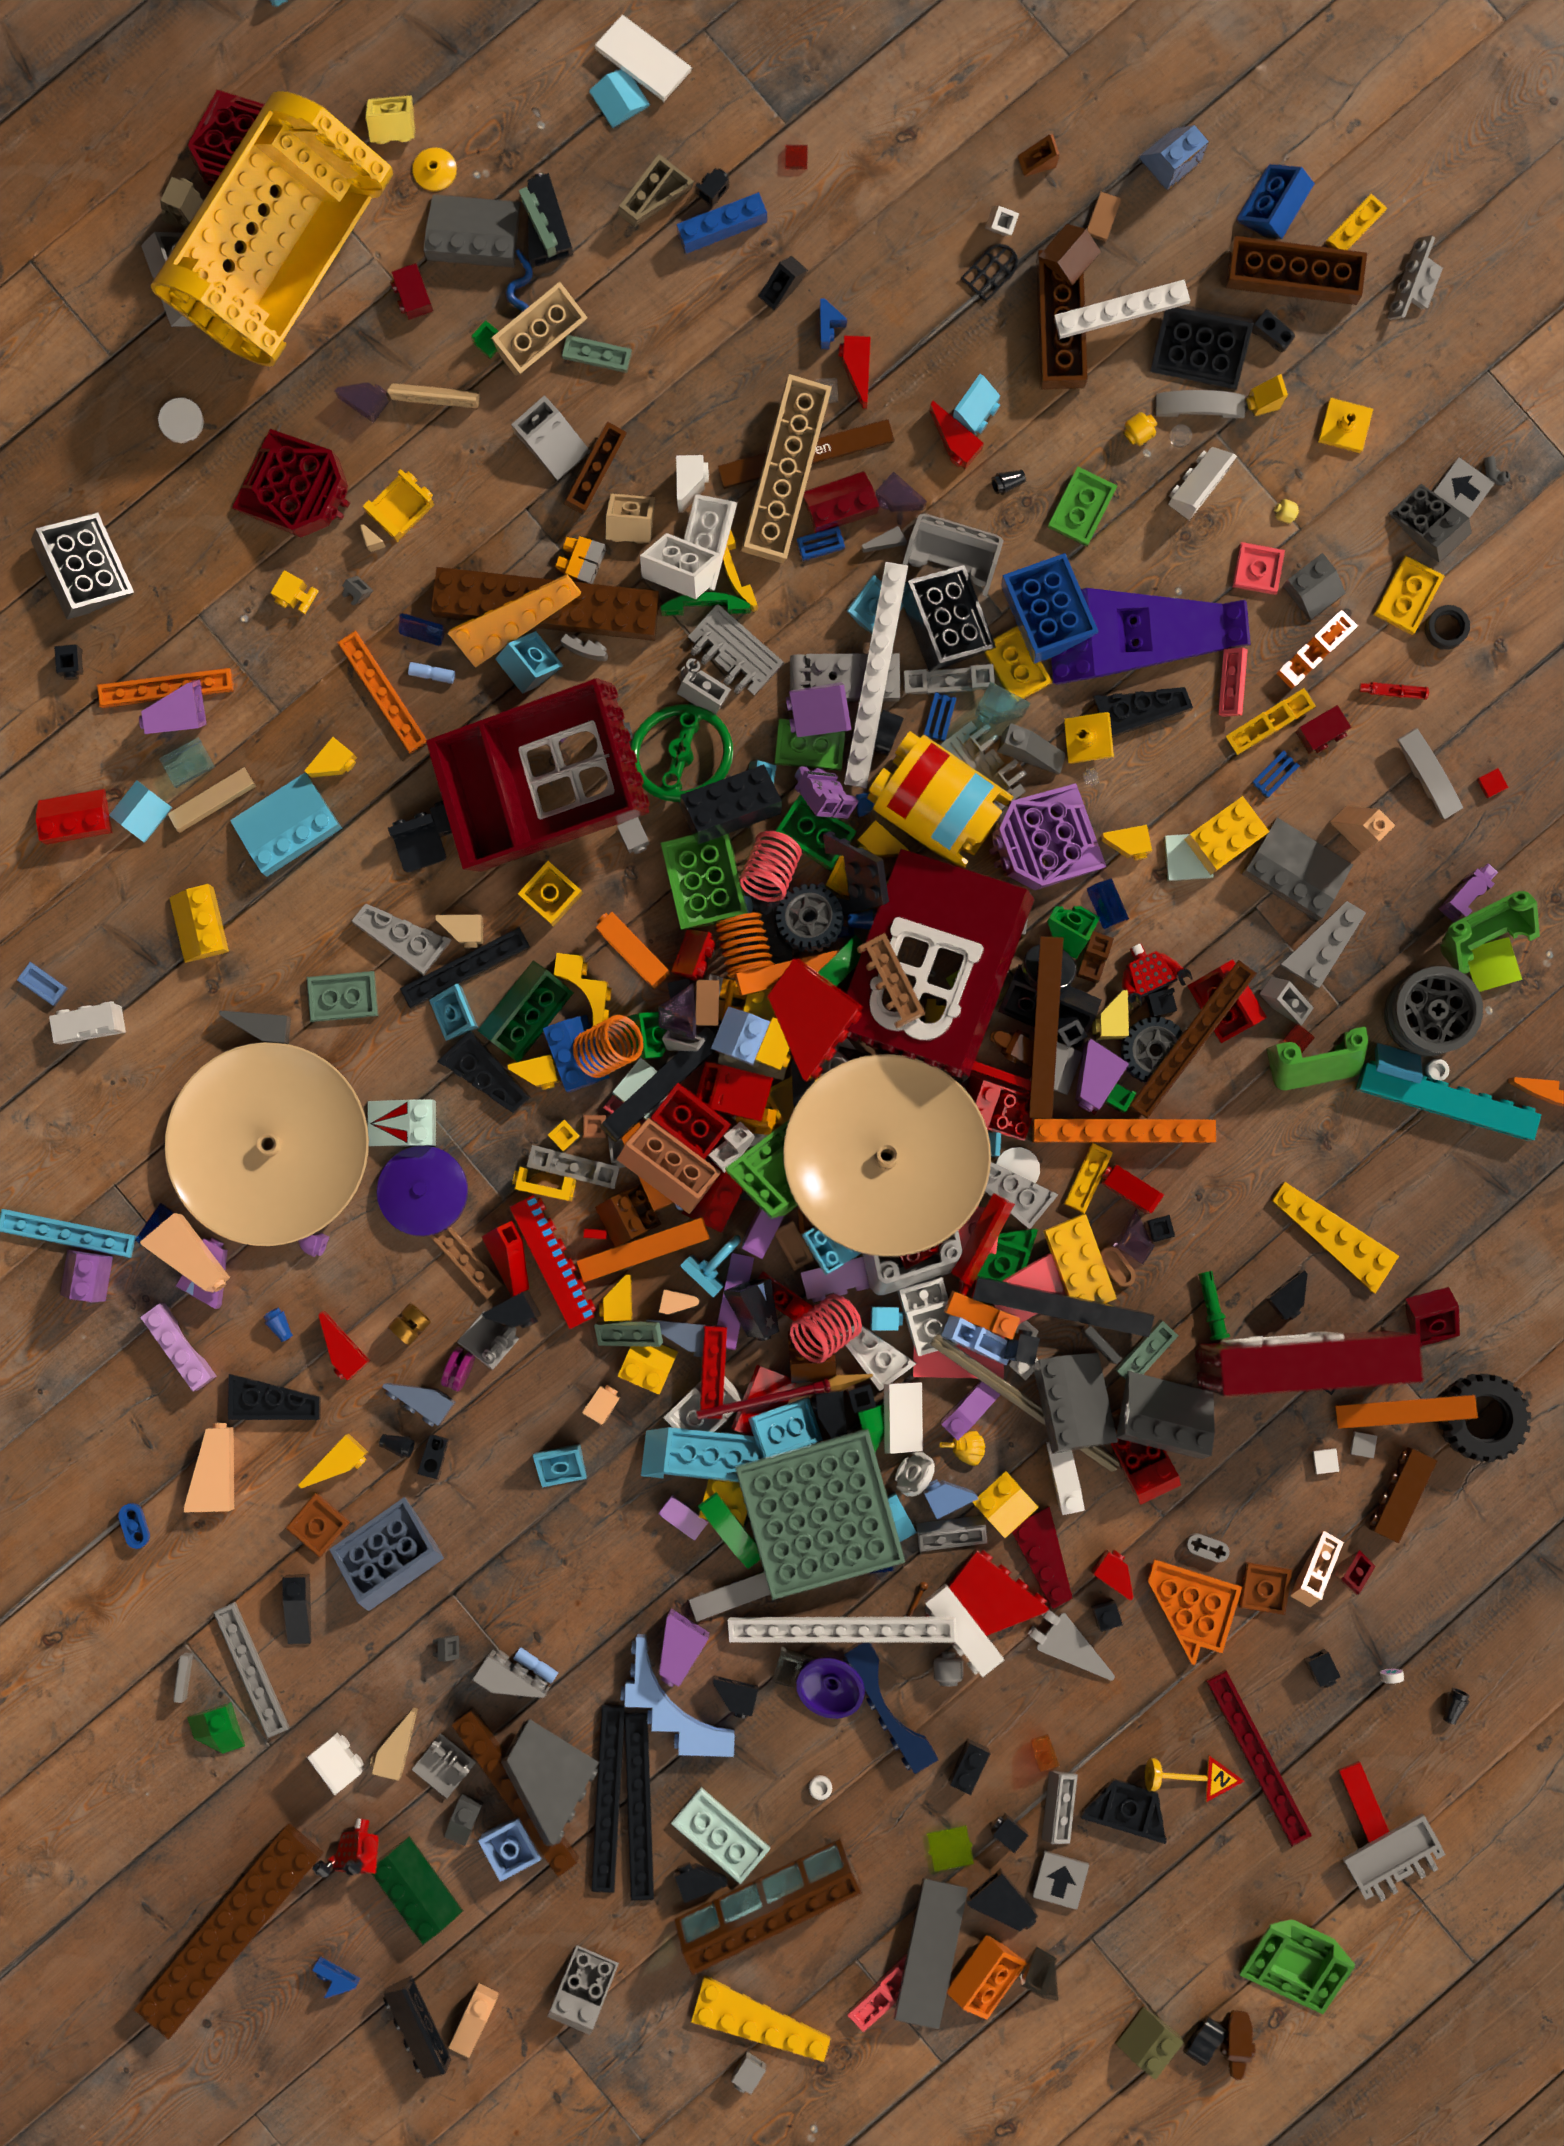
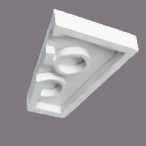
M863 1325L860 1334L853 1340H850L848 1344H845L867 1374H873V1377L870 1379L879 1391L884 1389V1384L892 1383L916 1365V1362Z

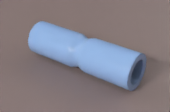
M410 662L408 675L426 679L431 678L435 681L453 684L455 671Z
M521 1647L513 1658L529 1670H533L535 1674L552 1684L559 1673Z

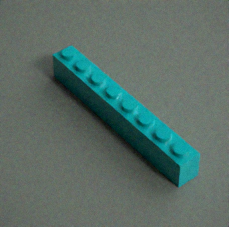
M1370 1061V1064L1366 1063L1363 1065L1356 1091L1522 1140H1535L1542 1115L1536 1113L1535 1108L1522 1105V1108L1513 1106L1514 1102L1500 1099V1102L1492 1100V1096L1485 1093L1471 1094L1470 1089L1457 1086V1089L1448 1087L1449 1083L1441 1080H1435V1083L1426 1080L1427 1077L1424 1075L1419 1084L1376 1071V1061Z

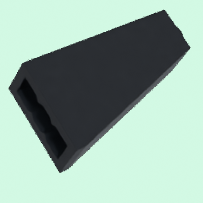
M549 173L535 174L532 178L528 179V190L530 194L534 192L539 203L537 209L539 213H544L549 224L546 228L549 233H554L558 245L555 246L557 254L548 257L528 215V256L532 268L574 255Z

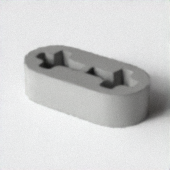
M1199 1533L1191 1534L1186 1540L1187 1549L1195 1555L1215 1562H1223L1229 1556V1547L1219 1540ZM1197 1538H1200V1542L1206 1545L1205 1549L1197 1547L1194 1550V1546L1191 1544L1192 1540L1196 1541ZM1221 1545L1224 1554H1219L1217 1558L1215 1557L1216 1554L1209 1549L1210 1547L1218 1548Z

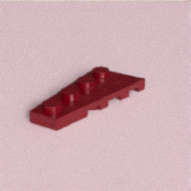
M1047 1506L1030 1515L1012 1534L1050 1606L1054 1609L1073 1599L1050 1506Z

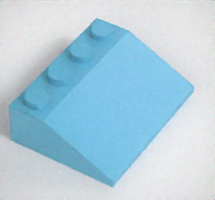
M306 772L230 820L252 859L265 876L271 875L342 829Z

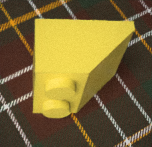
M412 95L368 99L366 121L370 142L385 144L392 140L407 142L414 138L415 125Z
M1128 990L1120 992L1097 1015L1092 1024V1034H1096V1040L1124 1039L1129 1036Z

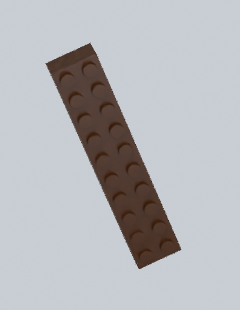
M436 567L431 611L434 617L469 621L484 615V613L490 610H495L509 601H514L528 592L537 590L554 580ZM574 582L581 591L580 596L533 627L655 641L660 602L659 591Z
M288 1823L135 2007L134 2011L169 2040L324 1852L293 1825Z

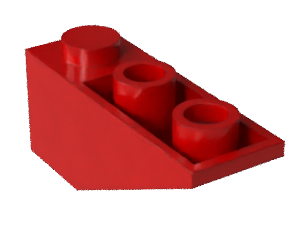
M513 1221L503 1224L481 1236L511 1297L528 1290L529 1282L523 1241Z
M762 1272L758 1279H771L775 1308L793 1321L802 1317L809 1309H813L811 1304L765 1272ZM804 1325L805 1329L810 1332L809 1328L806 1325Z

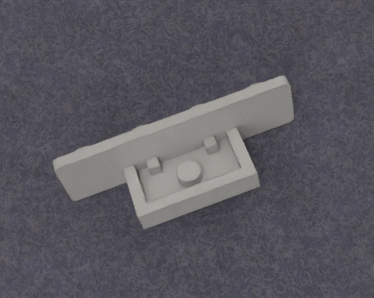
M1432 235L1420 237L1414 243L1412 254L1406 264L1405 272L1398 285L1394 301L1390 306L1387 317L1390 320L1405 318L1411 302L1420 309H1427L1443 269L1428 258L1435 237Z

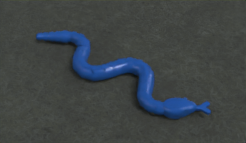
M517 249V256L525 268L526 274L522 278L513 280L508 284L505 293L507 300L523 312L529 305L516 298L514 292L517 288L525 286L531 281L533 271L530 262Z

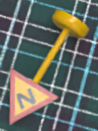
M1209 1755L1207 1776L1162 1773L1161 1763L1155 1758L1148 1759L1145 1768V1784L1148 1791H1157L1161 1786L1162 1778L1207 1781L1206 1802L1245 1782Z

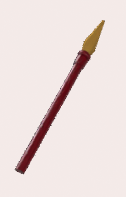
M873 1374L836 1375L829 1380L824 1379L823 1382L819 1381L812 1385L696 1411V1416L698 1420L809 1394L828 1393L831 1390L842 1391L873 1377Z

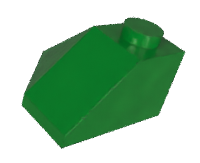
M1057 906L1052 911L1047 922L1052 936L1063 937V949L1077 960L1090 939L1100 917L1081 906H1074L1072 909L1064 910L1063 906Z
M672 1011L638 1013L627 1016L634 1021L642 1034L644 1047L641 1057L643 1059L662 1057L666 1051L662 1038L669 1028L675 1030ZM621 1021V1022H622L623 1024H625V1025L629 1028V1030L632 1032V1034H633V1036H634V1038H635V1040H636V1046H637V1051H638L639 1044H638V1038H637V1036H636V1034H635V1031H634L628 1024H626L625 1022ZM623 1028V1031L627 1035L631 1047L633 1048L632 1039L629 1033Z
M884 1404L858 1412L862 1430H869L874 1452H876L884 1438Z
M232 1702L187 1717L193 1738L198 1742L222 1754L245 1746Z

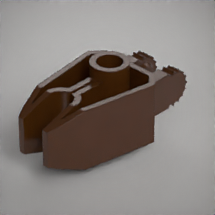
M1018 1029L1016 1032H1010L1009 1034L1001 1030L991 1032L990 1040L1002 1048L1001 1053L1005 1055L1004 1059L1014 1064L1018 1061L1028 1067H1032L1034 1041L1028 1038L1029 1034Z
M1232 2010L1225 2025L1227 2034L1221 2043V2055H1224V2058L1229 2060L1228 2071L1230 2076L1239 2081L1245 2077L1246 2062L1251 2063L1252 2058L1255 2057V2043H1253V2026L1249 2014L1246 2011Z

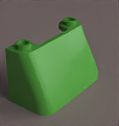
M1518 891L1450 925L1440 942L1442 955L1453 969L1466 974L1470 972L1468 961L1474 959L1471 950L1507 932L1513 939L1517 938L1518 935L1527 936L1529 941L1540 937L1537 901L1528 892Z
M1366 1026L1343 1033V1041L1339 1045L1334 1046V1052L1302 1058L1299 1046L1293 1042L1276 1044L1267 1048L1275 1086L1280 1090H1291L1359 1075L1363 1069L1368 1045Z

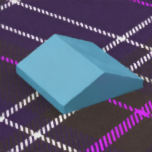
M622 69L607 74L589 90L612 128L650 106L635 80Z
M872 575L846 610L857 624L871 634L873 632L882 584L875 575Z

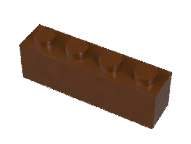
M607 421L563 503L564 505L582 515L586 512L627 432Z
M1407 1447L1406 1451L1403 1450L1398 1459L1400 1463L1398 1469L1390 1475L1388 1481L1390 1486L1387 1492L1384 1491L1379 1499V1504L1381 1505L1378 1511L1372 1514L1369 1521L1371 1525L1370 1530L1396 1543L1400 1542L1437 1463V1460Z

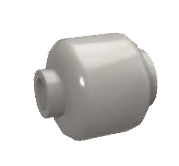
M942 1652V1656L934 1660V1679L939 1682L940 1686H957L958 1682L963 1679V1659L955 1656V1652Z

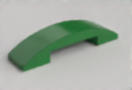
M703 592L697 599L683 595L666 602L661 606V615L682 616L684 615V607L716 606L717 604L719 606H728L729 614H750V604L732 595Z
M854 935L817 973L837 986L858 965L862 953H859L857 948L864 943Z
M717 1492L698 1505L712 1527L746 1568L749 1569L761 1560L756 1541L732 1514Z

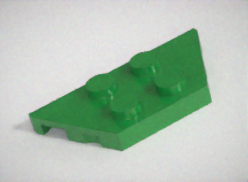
M1038 1229L999 1234L996 1254H989L977 1276L1003 1281L1026 1267Z

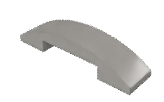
M1182 390L1157 393L1156 416L1178 417L1179 414L1222 415V418H1244L1245 395L1213 390Z
M993 664L931 672L926 669L904 671L905 694L958 693L995 687Z
M532 1145L527 1163L529 1168L612 1189L615 1188L620 1169L618 1166Z

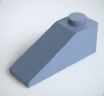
M646 1320V1322H659L662 1335L687 1351L694 1352L693 1356L703 1357L704 1326L712 1325Z

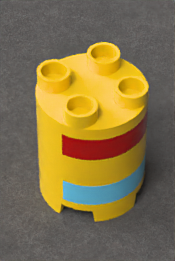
M909 731L895 752L896 757L893 763L899 766L898 769L892 774L883 768L869 788L870 794L867 799L875 804L873 807L875 812L952 865L964 869L968 861L959 854L961 850L972 855L976 854L995 827V821L1002 813L994 804L995 801L1007 806L1014 796L926 735L920 738Z

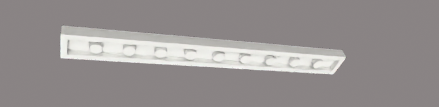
M885 563L844 785L867 789L908 571L907 565Z
M730 1617L728 1619L729 1642H956L957 1640L955 1617Z

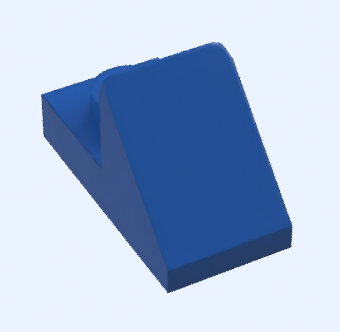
M820 298L821 349H830V342L834 341V328L847 327V319L825 298Z
M321 1956L312 1970L321 1980L332 1981L324 1998L355 1989L361 1979Z

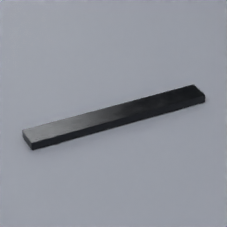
M980 1276L976 1278L972 1299L1144 1337L1150 1336L1154 1320V1314Z
M602 1704L591 1892H615L625 1706Z
M648 1712L625 1713L631 1901L654 1900Z

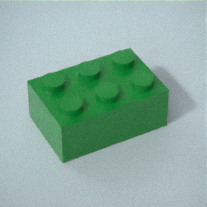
M802 795L798 796L776 830L794 839L802 849V854L830 872L833 871L840 855L825 852L823 834L831 831L835 833V837L838 839L844 838L850 841V843L856 835L855 829L832 816H816Z

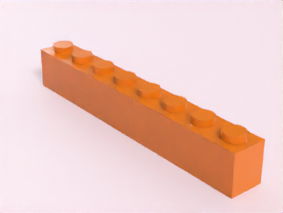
M1032 1120V1143L1216 1142V1120Z

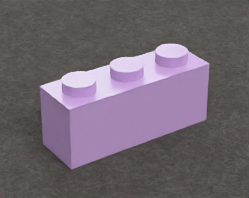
M863 1257L852 1259L827 1275L824 1274L821 1268L801 1273L807 1299L812 1298L813 1302L824 1300L826 1298L825 1295L831 1293L837 1295L848 1294L847 1289L856 1287L857 1291L870 1288Z

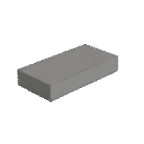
M185 1652L179 1657L174 1702L182 1703L187 1699L193 1653Z

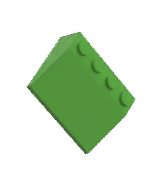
M729 833L699 845L694 835L661 843L681 930L715 925L721 920L748 913L743 889L739 884L740 876Z

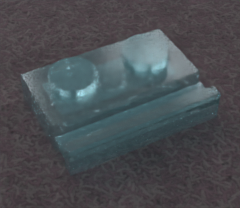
M199 737L159 758L175 788L215 767Z

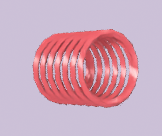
M764 831L755 838L756 842L752 845L753 849L750 851V856L747 858V863L744 865V870L739 877V884L745 892L758 900L776 902L783 900L786 895V890L792 881L797 863L802 856V849L794 839L784 833ZM762 837H773L787 843L790 847H792L796 853V856H794V854L787 847L783 846L780 843L771 840L760 839ZM761 843L777 846L786 851L792 858L786 857L775 849L763 847ZM758 850L763 851L765 854H760ZM755 857H759L763 861H758ZM752 864H756V865H758L760 868H756V867H754ZM776 866L783 867L785 870H780ZM773 873L780 874L782 877H777ZM746 876L762 885L779 887L780 890L762 889L748 881ZM755 876L765 878L773 883L765 882L763 880L756 878ZM743 880L746 882L747 885H749L751 888L767 894H781L777 897L760 896L746 888L743 884Z
M830 1294L824 1300H821L819 1304L815 1305L813 1309H809L802 1317L793 1321L790 1325V1335L794 1346L803 1357L814 1363H823L833 1353H836L845 1344H848L850 1340H853L860 1334L862 1322L858 1311L849 1300L841 1295ZM835 1299L839 1301L848 1310L854 1323L853 1333L851 1323L846 1313L842 1310L840 1306H838L836 1303L830 1300ZM828 1304L834 1306L842 1314L847 1323L849 1332L845 1331V1327L840 1317L836 1314L835 1311L828 1307ZM831 1314H832V1315L835 1317V1319L838 1321L840 1327H839L838 1324L834 1321V1319L832 1318ZM823 1316H824V1317L828 1320V1322L832 1325L834 1331L828 1326V1324H827L826 1321L824 1320ZM818 1322L822 1324L828 1335L822 1330ZM798 1324H801L802 1332L810 1344L823 1352V1355L813 1351L800 1336ZM804 1325L809 1328L812 1335L822 1344L823 1348L810 1338ZM794 1327H795V1332H796L797 1338H798V1340L800 1341V1343L802 1344V1346H803L808 1352H810L811 1354H813L814 1356L820 1357L819 1359H815V1358H812V1357L808 1356V1355L805 1354V1352L799 1347L797 1341L795 1340V1336H794V1333H793V1332H794Z

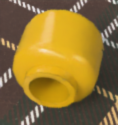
M1139 412L1125 422L1123 432L1132 445L1142 446L1156 436L1155 427L1157 422L1151 414L1147 416L1145 413Z

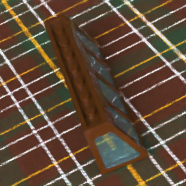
M841 1839L675 1918L682 1954L692 1976L862 1894L860 1879Z

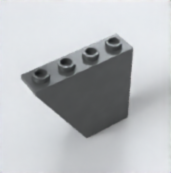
M529 1719L522 1723L501 1763L543 1843L546 1846H553L555 1843L558 1844L565 1833L563 1828L566 1823H570L576 1813L574 1808L577 1802H581L587 1792L585 1787L589 1781L591 1782L598 1772L596 1767L599 1762Z

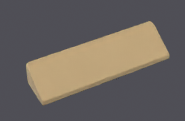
M396 383L391 384L388 388L391 400L479 408L480 393L477 391Z
M245 767L169 812L168 815L175 829L181 833L255 788L256 785Z

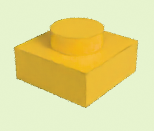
M563 1120L548 1134L563 1152L580 1137L566 1120Z

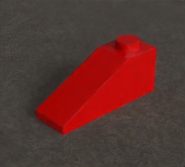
M844 335V343H839V357H843L844 369L862 409H867L871 337Z
M932 401L929 411L946 451L950 456V460L957 467L962 466L966 469L983 450L984 443L935 401Z
M322 1311L318 1316L331 1363L335 1367L333 1371L340 1379L351 1380L370 1360L326 1311Z

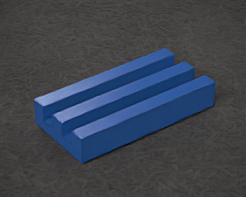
M839 526L796 538L802 561L845 549ZM837 534V537L803 546L805 542ZM839 542L838 545H834L810 553H805V551H809L812 549H816L819 547Z
M935 692L924 735L943 742L946 740L957 698H951ZM942 700L934 733H929L937 701ZM946 702H949L951 704L942 736H940L938 731Z
M1283 750L1252 784L1268 798L1300 765L1295 763ZM1283 758L1285 762L1260 785L1258 782ZM1289 764L1292 768L1267 791L1265 788Z

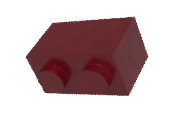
M417 263L392 271L394 279L390 280L394 294L399 292L401 300L397 302L402 314L406 313L408 319L411 320L434 312Z
M1336 705L1300 726L1295 732L1308 754L1314 751L1318 754L1329 747L1327 743L1335 740L1337 743L1347 737L1346 732L1352 727L1339 706Z

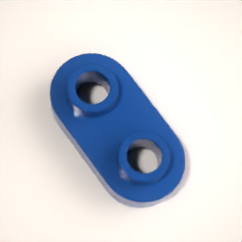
M135 1503L124 1505L120 1509L118 1517L126 1543L134 1549L142 1548L150 1540V1532L143 1510ZM130 1510L135 1512L134 1519L129 1517ZM137 1532L142 1534L141 1540L136 1539L135 1535Z

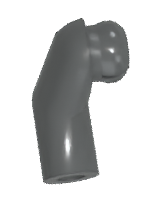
M1495 456L1484 458L1486 477L1499 486L1505 485L1510 481V474L1507 471L1501 472L1496 468Z

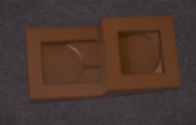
M1093 931L1077 977L1099 983L1114 938Z

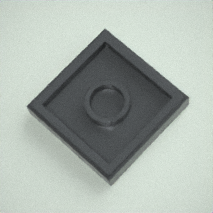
M1085 1324L1080 1329L1110 1363L1117 1365L1122 1360L1091 1325Z

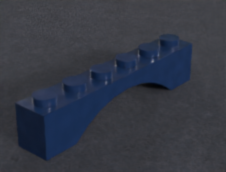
M857 1642L844 1650L845 1657L842 1659L843 1662L851 1666L861 1677L864 1689L869 1696L866 1698V1701L872 1711L877 1709L881 1717L878 1718V1721L883 1730L888 1729L893 1736L889 1739L895 1750L900 1749L904 1757L901 1760L906 1769H912L914 1774L938 1761V1757L926 1736L904 1726L886 1706L878 1682L879 1656L870 1642Z

